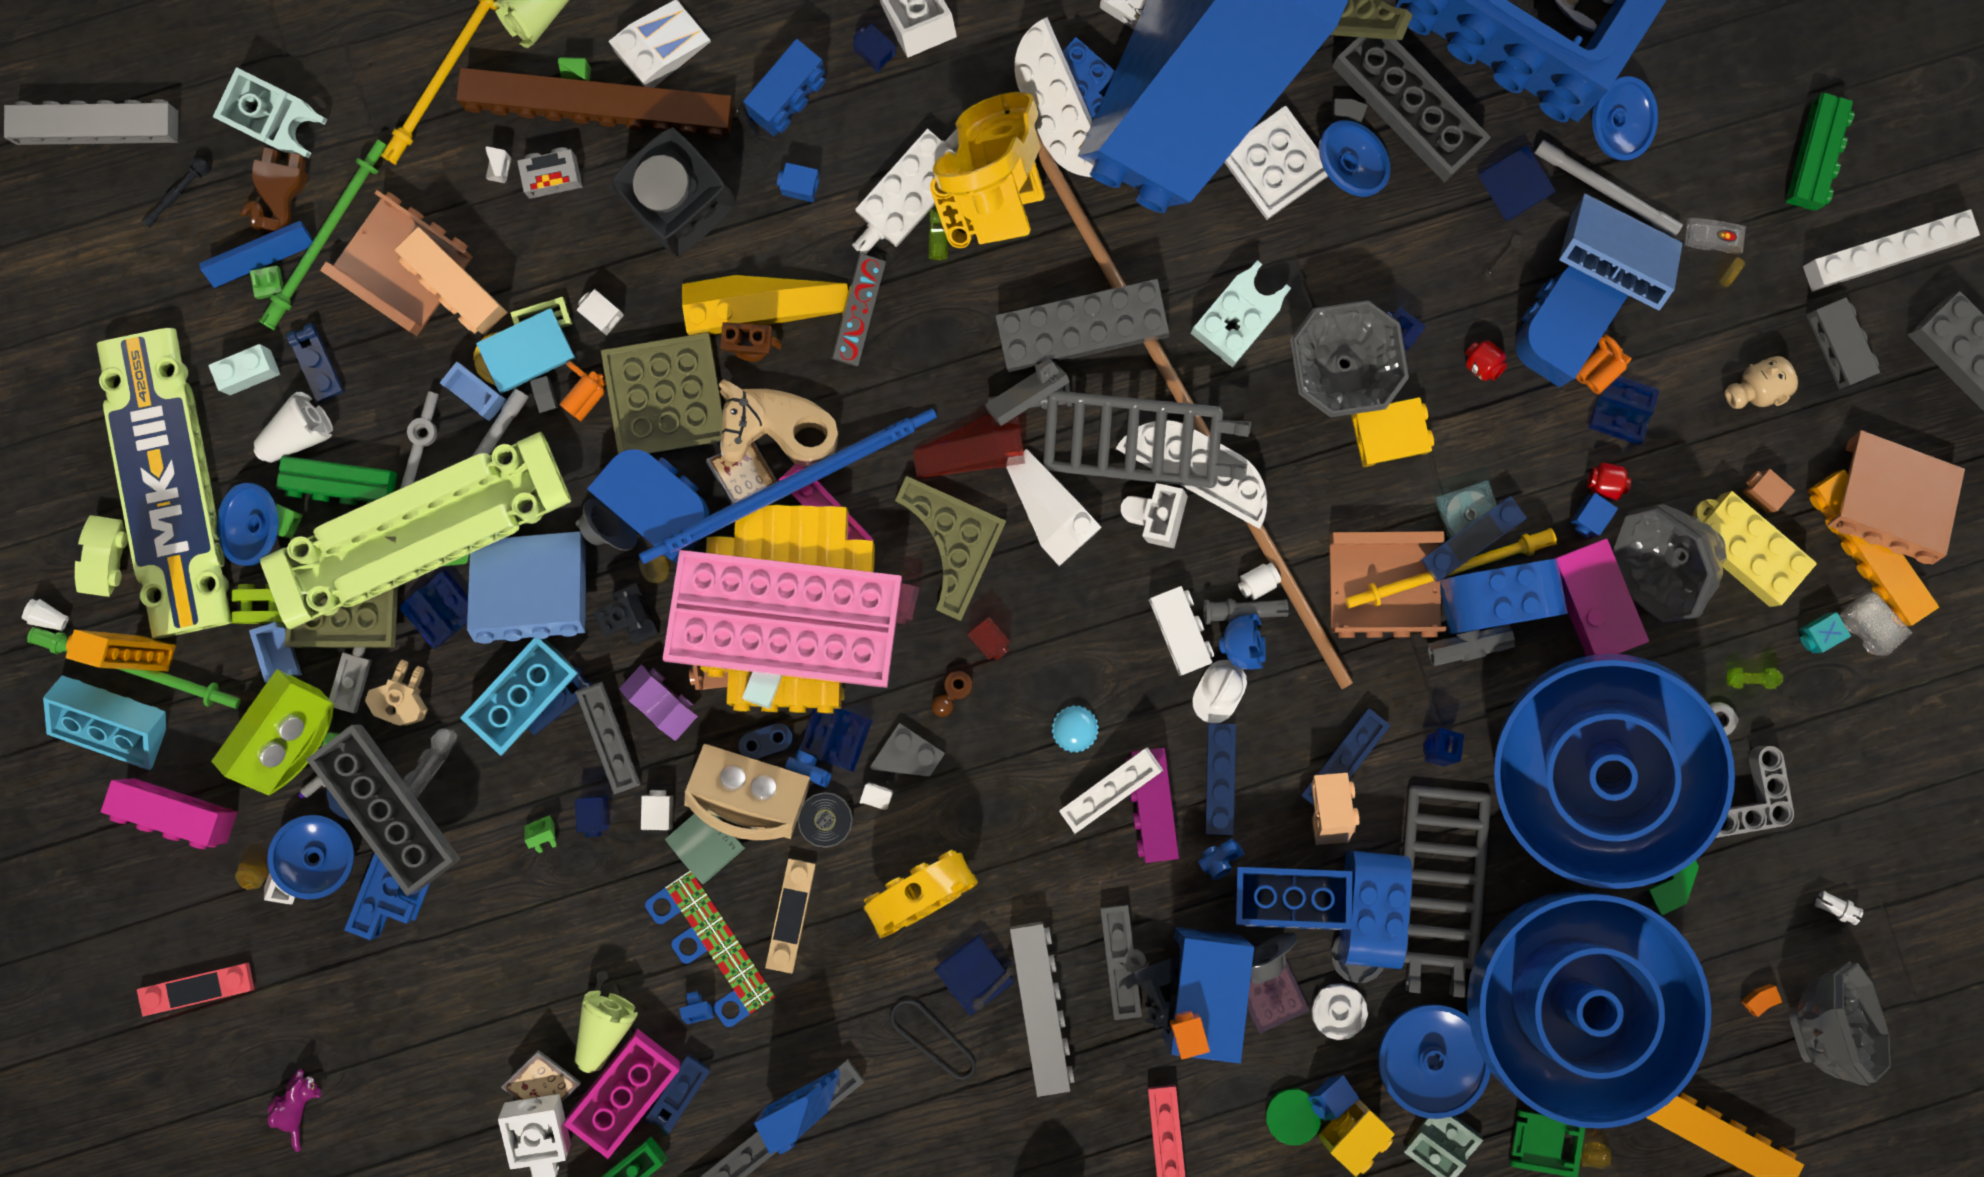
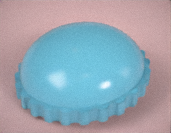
M1073 705L1062 709L1056 715L1057 717L1053 720L1051 732L1053 733L1055 743L1059 744L1060 748L1071 753L1073 751L1078 753L1093 745V741L1097 739L1096 735L1098 734L1097 729L1099 726L1097 725L1095 715H1092L1090 710L1088 711L1085 707H1075Z

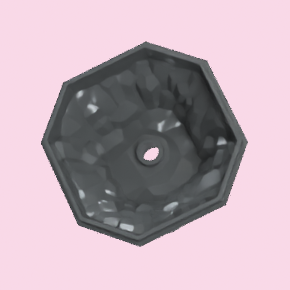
M1369 300L1313 308L1290 339L1299 395L1329 417L1384 410L1409 378L1400 323ZM1340 360L1347 362L1348 368H1341Z
M1664 504L1628 512L1613 549V554L1632 600L1662 622L1668 623L1696 618L1703 613L1706 604L1720 586V580L1723 575L1722 564L1727 559L1725 541L1718 532L1708 524L1701 522L1699 518L1689 516Z
M1849 961L1810 981L1801 999L1789 1010L1790 1023L1802 1059L1806 1063L1812 1062L1820 1070L1837 1079L1851 1081L1864 1086H1870L1872 1083L1877 1082L1891 1068L1890 1035L1872 980L1858 963L1852 964Z

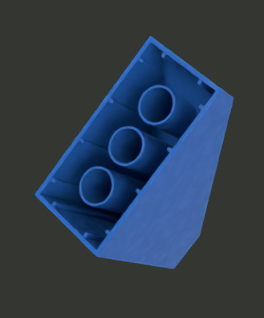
M1147 0L1078 157L1093 165L1090 176L1098 182L1113 188H1119L1123 181L1139 190L1136 201L1149 210L1166 213L1169 206L1190 203L1335 30L1348 0Z

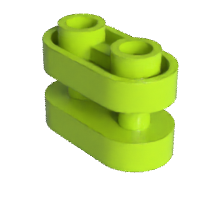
M238 584V589L232 590V601L241 602V611L232 612L233 624L284 623L269 584H266V589H255L254 584ZM252 602H268V611H252Z

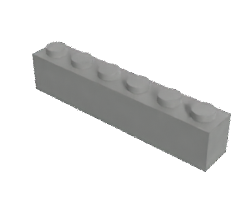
M158 99L151 100V103L125 100L124 104H114L112 101L99 100L97 104L70 101V104L63 105L54 101H44L42 105L18 101L15 102V105H4V138L16 145L178 143V110L171 106L168 101Z
M1043 922L1011 926L1010 933L1037 1097L1070 1092L1069 1083H1074L1072 1066L1066 1067L1065 1056L1070 1055L1068 1040L1067 1038L1062 1039L1060 1028L1065 1027L1063 1010L1057 1011L1056 1000L1061 999L1059 985L1052 982L1051 972H1056L1054 955L1048 956L1047 945L1052 944L1049 927L1044 928Z

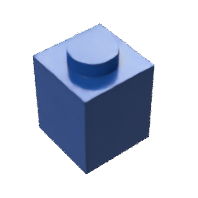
M786 163L785 169L779 171L777 186L780 187L782 196L814 202L820 175L817 169Z
M1593 493L1586 497L1569 523L1575 526L1574 530L1581 536L1594 538L1601 535L1618 508L1598 494Z
M1343 1075L1329 1078L1308 1097L1314 1113L1322 1118L1323 1121L1339 1118L1359 1099Z

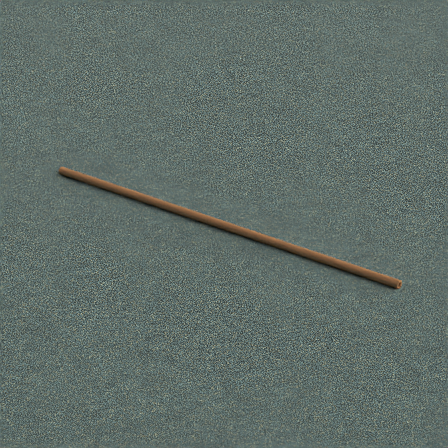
M1035 127L1041 146L1037 158L1112 289L1126 286L1058 165L1044 146ZM1158 340L1145 342L1146 349L1178 403L1194 404ZM1195 415L1194 429L1210 438V431L1202 417ZM1246 522L1266 559L1277 569L1281 577V585L1340 688L1344 689L1353 683L1352 679L1265 527L1262 524L1259 529Z

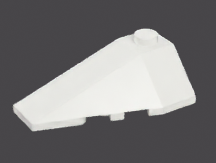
M1027 449L1006 467L1041 547L1058 566L1062 565L1101 529V526Z

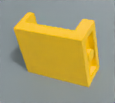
M1420 397L1391 403L1384 410L1351 414L1363 467L1419 454L1424 455L1432 451L1431 447L1434 446V438L1431 430H1427L1425 420L1428 419V411L1426 405L1421 404Z

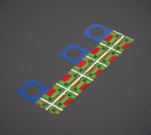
M691 871L646 901L645 907L657 924H663L682 912L692 927L672 941V948L683 963L688 964L708 951L734 989V991L717 1001L714 1005V1011L724 1026L732 1027L775 997ZM664 898L670 902L671 910L667 915L659 916L654 912L653 904L657 899ZM684 938H692L696 941L697 950L694 954L687 956L681 953L679 945ZM728 1001H734L739 1006V1014L734 1019H727L722 1014V1006Z

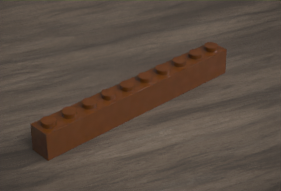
M460 68L456 98L464 110L473 113H480L482 109L491 110L493 114L506 116L508 112L518 113L520 117L535 118V115L545 116L546 119L551 121H561L562 118H568L579 124L597 121L600 125L614 127L617 123L626 124V127L637 130L646 126L653 127V130L658 132L674 128L686 135H696V132H704L714 138L731 135L734 111L733 99L728 95Z

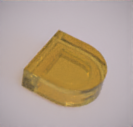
M1736 257L1718 283L1726 288L1729 287L1744 267L1745 261Z
M664 554L645 564L641 560L638 561L642 575L647 581L659 584L669 577L670 566Z

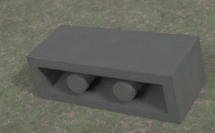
M1847 297L1806 315L1839 389L1880 373L1878 359L1874 353H1871L1867 344L1866 332L1860 328L1856 319V310L1848 302Z

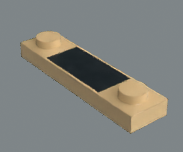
M788 859L765 967L767 969L791 974L794 972L816 867L815 863Z

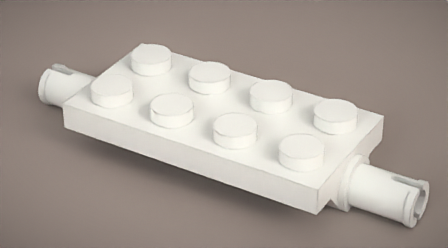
M927 129L855 209L856 213L868 223V228L852 244L857 251L867 255V252L879 239L883 240L884 238L897 247L935 205L930 191V183L934 177L933 166L936 160L942 157L945 152L949 151L955 155L959 147L957 129L946 141H941Z

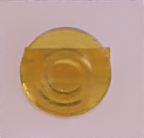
M240 863L235 878L238 884L245 889H258L263 884V881L267 879L269 870Z
M1592 1142L1587 1144L1583 1148L1580 1160L1581 1166L1594 1168L1611 1166L1610 1150L1601 1143Z

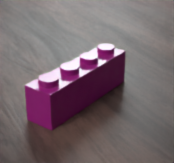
M1165 748L1149 749L1163 771L1130 794L1131 802H1136L1137 813H1133L1135 830L1140 829L1141 840L1136 841L1138 857H1143L1145 863L1179 859ZM1142 750L1131 751L1130 758H1126V762L1138 753H1140Z

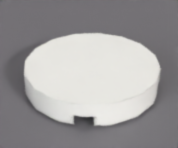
M1342 983L1329 984L1322 988L1314 997L1311 1007L1312 1020L1317 1029L1327 1037L1336 1040L1349 1039L1355 1036L1365 1026L1368 1016L1367 1004L1362 995L1352 986Z

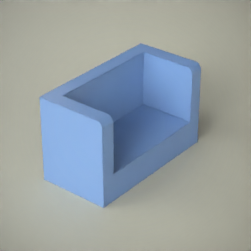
M458 362L453 365L440 382V384L452 391L489 421L492 420L507 401Z
M273 622L249 630L265 683L268 682L276 669L293 677L302 676L295 649L285 647L286 625L281 622Z

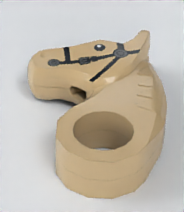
M722 380L719 383L721 387L719 392L726 398L722 419L721 455L729 462L742 461L749 445L764 434L770 435L795 464L804 467L817 463L835 453L838 442L836 422L829 413L814 402L783 391L740 389L726 380ZM810 427L820 430L826 436V439L819 446L805 447L799 444L794 437L800 430Z

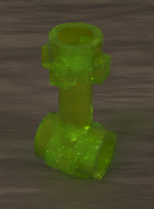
M1734 668V670H1728L1727 684L1728 686H1734V688H1743V684H1761L1766 689H1776L1783 682V675L1776 668H1766L1762 673H1743V668Z

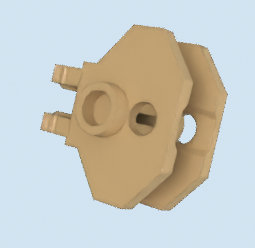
M401 660L392 680L388 679L386 685L369 690L365 702L373 716L399 726H407L423 721L428 709L419 695L421 689H418L424 674V668L416 667L409 684H405L402 681L408 669V662Z

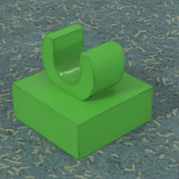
M278 266L250 271L255 298H268L281 293L283 290L281 270Z
M551 816L524 826V841L529 849L535 847V850L541 853L543 852L542 843L547 841L551 843L552 847H556L555 824Z

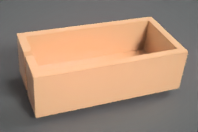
M421 228L415 229L395 249L401 256L398 261L415 276L419 274L421 277L418 281L428 291H431L434 295L439 293L441 296L438 298V301L453 314L458 312L461 315L458 320L474 334L479 331L486 335L508 313Z

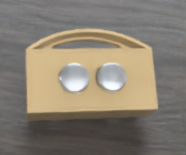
M704 744L685 790L684 806L689 807L703 822L712 828L733 837L748 840H770L781 837L791 839L808 792L810 777ZM712 815L719 816V817L725 819L726 821H730V822L735 823V824H738V825L751 827L752 829L741 828V827H737V826L730 825V824H728V823H725V822H723V821L717 819L716 817H714V816H712Z

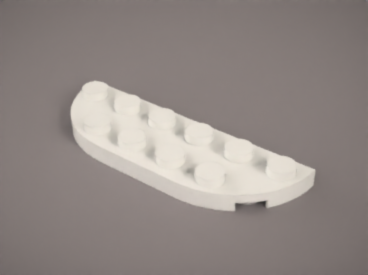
M1046 17L1026 32L1018 46L1015 57L1017 85L1020 92L1029 93L1034 98L1038 110L1035 127L1053 159L1072 173L1091 177L1090 171L1093 165L1078 157V154L1093 121Z
M1167 420L1163 472L1179 474L1183 432L1182 423ZM1156 421L1144 424L1138 428L1136 460L1151 469ZM1195 429L1193 433L1190 475L1206 477L1210 438ZM1127 435L1116 447L1117 450L1124 454L1126 453ZM1220 444L1219 463L1247 465L1245 480L1217 476V484L1214 488L1182 486L1260 529L1267 510V493L1264 482L1259 472L1246 458Z

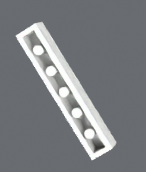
M1970 209L1815 259L1804 265L1803 268L1813 292L1965 243L1980 234Z

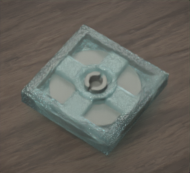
M1488 480L1434 498L1448 539L1497 505Z

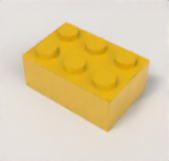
M1358 1099L1339 1118L1331 1120L1319 1133L1318 1137L1329 1152L1354 1176H1357L1360 1172L1363 1174L1369 1170L1373 1164L1372 1159L1379 1151L1382 1153L1389 1148L1393 1142L1391 1138L1395 1134L1374 1112Z

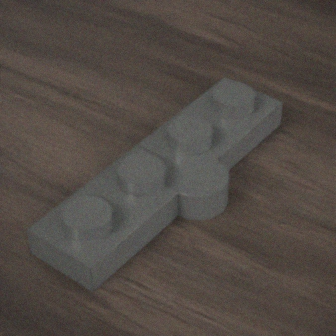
M1128 905L1100 908L1114 1020L1142 1017L1138 986L1127 989L1123 980L1131 973L1143 969L1146 965L1145 955L1140 950L1133 949Z

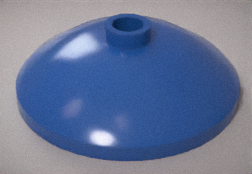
M1636 77L1616 78L1609 91L1594 105L1592 127L1595 139L1601 150L1616 160H1631L1647 150L1653 141L1658 124V109L1655 97L1647 84Z
M1338 121L1330 125L1321 135L1319 141L1320 160L1326 174L1335 185L1352 195L1361 197L1372 196L1385 187L1390 177V160L1384 145L1372 131L1353 121Z
M242 483L233 487L226 494L220 505L217 516V537L219 538L218 541L223 553L230 561L243 566L255 565L260 562L262 557L268 555L273 548L278 535L279 517L274 500L265 488L254 483Z
M308 815L291 820L275 834L269 846L267 862L272 879L285 893L300 899H319L334 893L346 882L354 865L355 853L349 834L340 824L327 817ZM317 853L320 857L319 861L313 864L310 861V857L312 854Z

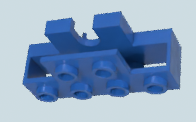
M1075 37L1065 48L1063 55L1093 121L1115 71Z
M374 853L344 930L372 940L380 937L387 917L406 924L410 923L411 920L416 921L430 883L416 894L406 896Z

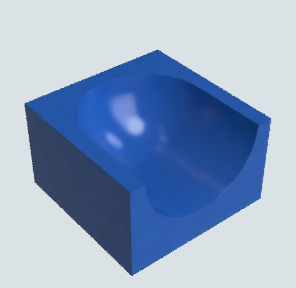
M1175 927L1174 939L1178 942L1180 948V967L1173 1020L1176 1019V1014L1185 1011H1192L1193 1014L1198 1013L1201 1017L1210 1052L1193 1056L1192 1058L1241 1064L1254 946L1238 934ZM1163 1027L1162 1038L1171 1055L1179 1056L1172 1028L1171 1030H1165Z

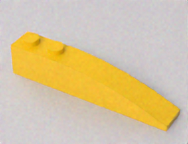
M742 275L682 284V307L686 332L689 336L707 332L712 335L722 333L723 322L771 325L842 313L848 294L847 283Z

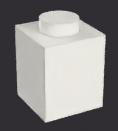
M595 289L591 293H586L578 303L579 308L577 311L606 336L624 316L618 308Z
M650 790L649 795L642 796L641 830L673 829L674 796L666 795V790Z

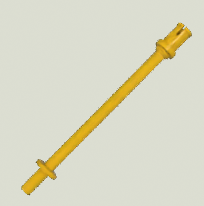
M478 0L480 1L479 5L403 127L397 130L394 129L391 133L394 136L380 155L384 159L396 165L407 145L411 146L413 143V130L489 8L492 10L498 9V6H494V0Z
M1551 528L1530 536L1528 534L1521 535L1517 543L1474 556L1446 577L1515 554L1533 555L1537 550L1556 545V535ZM1427 571L1378 588L1374 583L1368 584V591L1347 597L1345 601L1348 608L1371 601L1375 606H1379L1383 597L1435 580Z

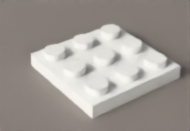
M1284 106L1253 128L1224 162L1266 220L1328 177L1322 166L1318 148L1287 106Z

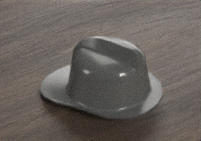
M588 499L584 503L583 515L577 519L575 524L588 542L594 545L608 543L624 551L634 548L637 544V536L635 530L598 499Z
M1294 933L1279 934L1254 948L1251 980L1254 984L1272 980L1281 974L1286 965L1285 954L1297 942V936Z

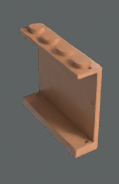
M377 190L375 194L381 198L336 263L332 266L326 262L320 271L415 336H418L439 306L438 298L441 295L439 293L434 295L431 291H428L418 281L421 276L419 274L415 276L398 261L401 256L395 249L419 227L439 244L463 269L466 268L473 256L466 251L468 246L456 237L451 241L444 236L446 231L434 222L429 226L422 221L424 216L412 207L407 211L400 206L402 201L390 192L384 195Z
M1859 431L1847 442L1846 451L1853 453L1840 513L1829 521L1828 526L1838 529L1843 534H1851L1862 538L1869 544H1878L1889 548L1893 553L1905 554L1915 558L1920 563L1933 565L1947 555L1965 469L1865 431Z
M1444 532L1331 533L1329 535L1331 633H1338L1339 638H1355V633H1366V638H1382L1383 632H1393L1394 638L1410 637V632H1421V637H1438V632L1446 631V627H1441L1440 581H1432L1383 597L1379 606H1375L1371 601L1348 608L1345 601L1347 597L1368 591V584L1374 583L1378 588L1427 572L1420 559L1439 547V544L1444 543Z

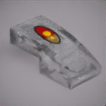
M1688 218L1685 245L1705 251L1715 249L1735 255L1743 253L1746 226L1710 219Z

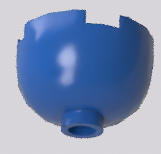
M1256 613L1242 615L1230 621L1225 628L1224 637H1220L1219 640L1221 652L1226 653L1228 660L1234 666L1241 669H1262L1263 665L1261 662L1266 661L1265 636L1261 637L1257 625H1262V622Z

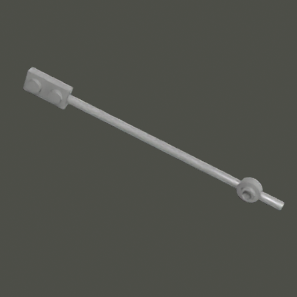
M428 391L421 418L413 420L407 428L408 438L413 445L400 489L414 483L423 448L431 445L436 440L437 428L431 421L439 394ZM426 428L428 431L427 436L421 438L420 431ZM354 648L352 655L342 653L329 697L334 704V708L357 713L372 662L370 659L363 658L366 648Z

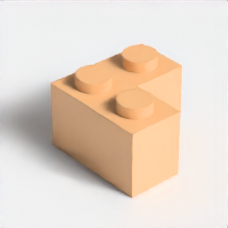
M1348 773L1314 775L1311 787L1315 807L1312 817L1315 844L1349 843L1352 834L1356 831V825H1359L1358 809L1353 808L1352 798H1355L1354 783L1349 782Z

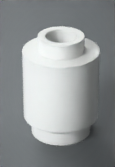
M1272 563L1267 565L1261 564L1240 576L1241 582L1238 586L1245 598L1250 597L1252 600H1255L1277 588V584L1281 582V577Z

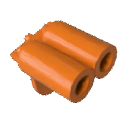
M1607 334L1602 335L1599 340L1600 346L1592 351L1576 376L1580 383L1587 384L1596 394L1603 392L1620 376L1631 361V358L1623 353V349L1619 347L1618 343Z
M568 361L566 365L581 378L559 405L582 422L604 395L606 380L602 379L603 376L600 373L598 375L595 372H591L588 376L571 361Z

